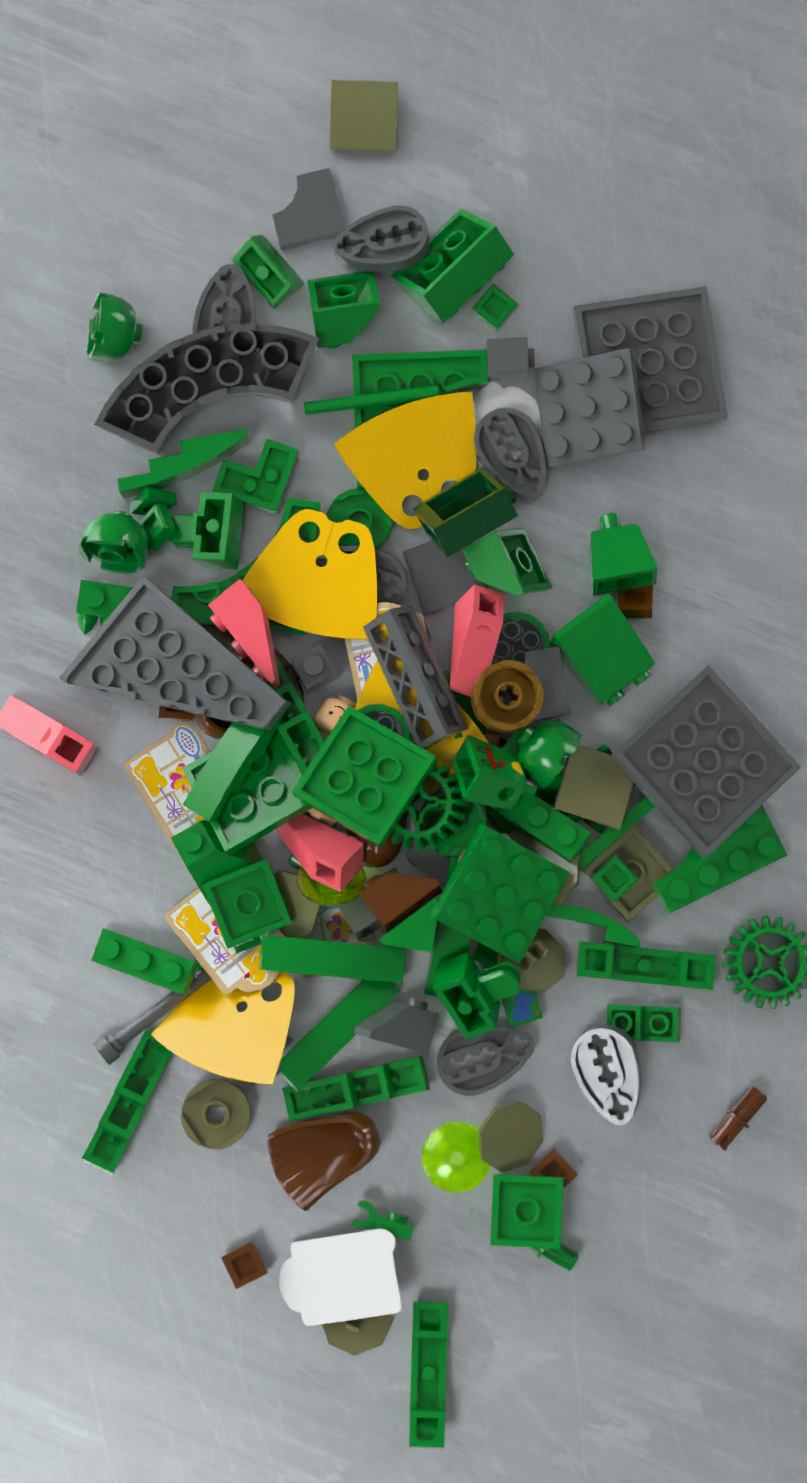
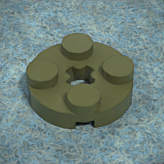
M207 1080L196 1085L189 1091L182 1106L181 1122L185 1133L195 1144L210 1149H224L238 1142L245 1134L251 1121L248 1098L237 1085L227 1080ZM214 1104L216 1108L222 1106L225 1109V1113L222 1115L224 1120L222 1123L218 1124L216 1120L210 1122L207 1119V1115L210 1114V1109L208 1108L210 1105Z

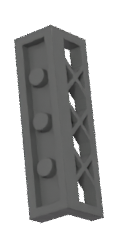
M408 605L389 609L365 625L363 629L415 744L426 750L444 738L456 736L468 730L413 606ZM385 624L389 633L388 644L382 642L377 628ZM395 656L399 657L402 661V675L396 673L393 666ZM409 687L415 690L418 697L416 706L412 705L407 697ZM423 718L429 721L434 735L427 739L421 728Z

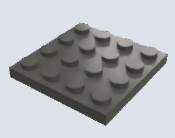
M706 287L576 305L573 307L581 358L627 348L633 350L644 432L721 421L728 418Z
M710 666L703 669L610 755L615 763L702 859L708 857L801 768L795 759Z

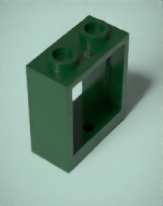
M483 468L413 508L427 537L447 558L518 517L513 506L517 500L511 488L507 484L503 486L496 474L491 476Z

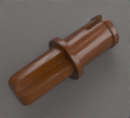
M754 1086L750 1087L732 1110L729 1108L726 1110L728 1112L727 1116L708 1137L726 1151L727 1147L742 1129L750 1127L747 1123L767 1101L765 1094Z

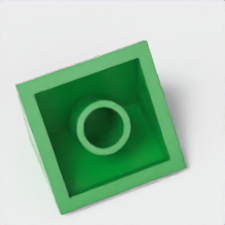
M435 897L379 939L381 945L432 953L437 920L430 915L438 902L437 898Z

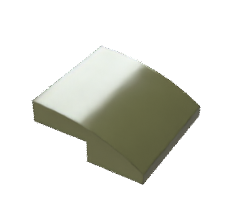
M332 80L330 149L396 151L398 82Z
M578 745L572 756L568 754L561 774L563 777L553 808L620 830L633 781L609 754Z

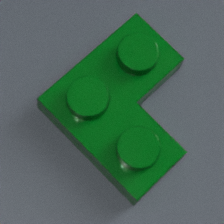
M266 439L255 470L223 459L212 491L213 493H233L244 504L277 515L298 457L299 449Z

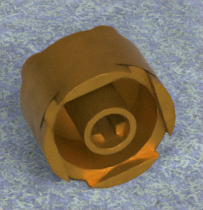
M503 660L486 668L477 678L471 693V705L475 717L485 727L498 733H513L528 726L540 713L544 701V690L535 672L526 664L514 660ZM506 689H510L511 696L516 698V701H511L508 706L503 704L501 697H498V693L502 694Z

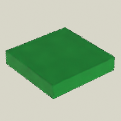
M267 858L202 884L227 949L292 923Z
M493 1174L490 1245L561 1249L564 1178Z

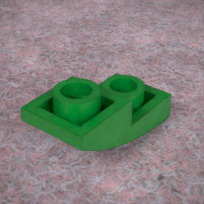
M607 1005V1025H613L624 1030L633 1041L680 1042L681 1008Z

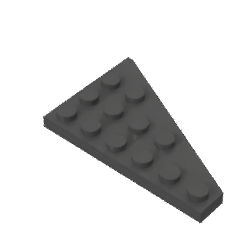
M144 575L59 677L69 685L266 731L270 730L290 706L287 700Z

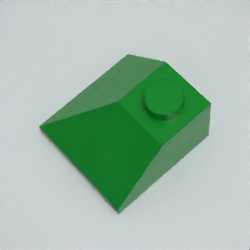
M364 271L307 280L315 334L319 338L318 348H337L343 344L351 343L380 310V301L373 272Z
M524 527L494 531L462 549L466 557V566L477 581L517 596L548 591L553 588Z
M201 820L171 837L185 866L207 902L208 899L202 886L203 883L263 860L254 842L229 856L221 845L211 823L207 820Z

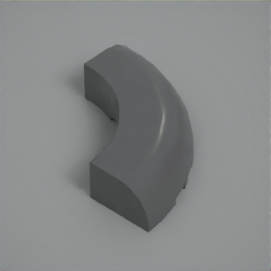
M256 323L211 327L168 343L149 356L140 365H137L111 394L94 425L159 454L165 441L184 419L201 407L214 401L239 395H258L279 399L291 404L319 338L290 328Z

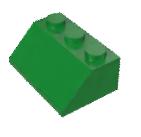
M460 209L430 237L429 249L419 263L404 270H397L390 277L427 315L444 324L458 312V309L470 297L477 294L495 273L501 271L515 254L495 225Z

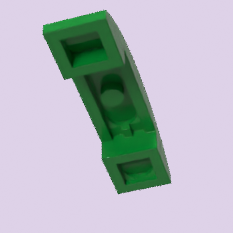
M552 904L546 915L547 917L604 927L602 940L604 942L630 947L640 946L641 940L626 927L607 916L588 909Z
M579 941L576 976L713 990L716 955Z
M413 1301L409 1447L444 1448L448 1302Z

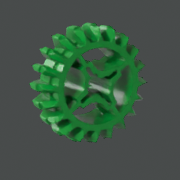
M436 762L427 778L439 781L444 788L446 798L430 796L429 786L426 785L425 779L409 805H414V802L418 801L419 797L432 804H427L426 808L422 807V812L412 806H408L405 812L411 813L412 823L415 824V832L405 830L398 822L391 832L393 833L391 842L397 845L404 839L403 848L411 850L416 841L417 850L424 852L426 841L435 850L438 849V837L445 843L451 841L446 833L448 829L455 833L460 831V828L453 824L455 818L461 821L466 819V815L458 812L457 808L467 807L468 802L464 799H457L458 796L462 795L460 786L453 787L458 782L456 774L447 777L450 768L446 764H443L437 770L438 762ZM446 809L442 819L434 827L426 830L432 814Z
M762 916L761 927H759L754 918L749 919L748 925L751 930L749 932L742 925L738 926L736 930L742 938L738 939L735 936H729L728 941L736 946L735 949H723L724 955L733 956L732 962L722 963V968H733L734 971L733 974L727 975L725 980L726 982H732L737 979L739 982L733 987L732 992L738 994L745 989L746 992L742 999L745 1003H749L755 995V1007L757 1008L763 1007L765 998H767L770 1009L777 1008V998L780 999L783 1006L790 1005L788 993L795 999H800L802 995L796 987L799 985L807 989V981L802 979L804 975H807V956H805L804 952L807 951V943L801 945L799 941L806 936V933L799 931L792 935L796 925L794 922H789L782 929V917H776L773 926H771L769 916ZM769 933L783 938L785 942L770 950L763 943L760 944L755 937ZM748 945L749 951L754 956V965L748 971L749 973L745 975L742 957ZM793 950L795 970L790 979L788 977L789 974L784 968V960L790 954V951ZM778 954L775 957V971L772 968L760 970L763 968L761 962H765L762 960L764 955L773 956ZM765 975H769L783 987L768 992L755 987L752 983Z

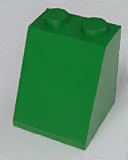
M609 593L555 632L551 638L550 646L552 648H560L563 663L598 708L604 703L611 707L625 696L622 690L633 682L637 687L653 675L649 669L654 666L655 661Z

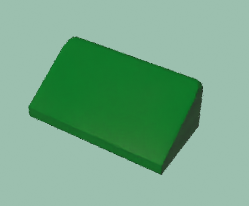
M263 235L251 236L231 259L242 269L245 276L274 309L304 285L303 280Z

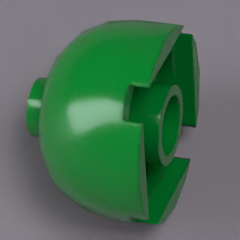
M99 292L96 295L92 308L99 311L95 313L93 319H90L88 328L87 354H90L88 359L100 362H114L123 359L129 354L133 343H140L143 326L137 323L136 312L130 303L121 297Z
M114 511L113 513L96 516L86 526L78 548L79 554L87 562L91 563L92 558L100 561L101 569L121 574L136 573L138 566L141 569L145 567L149 544L146 531L138 521L133 519L131 514L124 511Z
M553 719L541 721L534 728L529 725L526 726L516 739V742L520 744L516 756L520 761L524 775L538 782V788L544 789L564 768L565 765L562 763L568 754L571 756L574 754L582 735L562 721Z

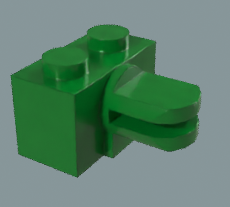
M200 492L198 512L171 516L176 531L168 540L179 548H194L192 559L206 569L238 570L245 504L233 493Z
M469 952L438 963L433 989L467 1040L497 1029L500 1010L499 1001L519 993L521 973L515 964L508 961L480 971Z

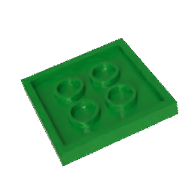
M348 706L293 789L292 794L381 848L438 760L435 755Z
M276 729L261 761L252 763L239 791L230 793L217 821L210 822L221 845L229 856L313 808L292 794L303 773L278 729ZM213 751L182 768L191 787L194 785Z
M480 823L430 916L520 964L570 872Z

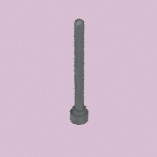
M205 970L197 972L193 977L187 995L172 991L115 1036L113 1034H110L108 1037L103 1035L93 1043L103 1059L111 1065L121 1057L119 1053L124 1050V1045L212 978Z

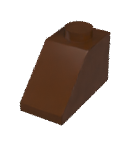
M387 872L382 877L376 875L370 878L363 885L362 888L364 890L359 894L365 905L388 933L443 891L437 879Z

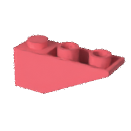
M239 579L208 604L215 613L210 619L222 633L227 630L231 633L235 640L230 644L243 660L247 656L251 658L256 665L252 670L266 683L270 682L278 689L281 685L267 611L248 587Z
M474 584L455 603L450 690L471 697L477 678L486 668L491 666L503 625L504 594Z
M10 695L0 711L1 729L79 776L82 775L98 749V746L12 695Z
M301 814L275 829L276 833L311 879L338 892H341L363 868L364 843L324 823Z

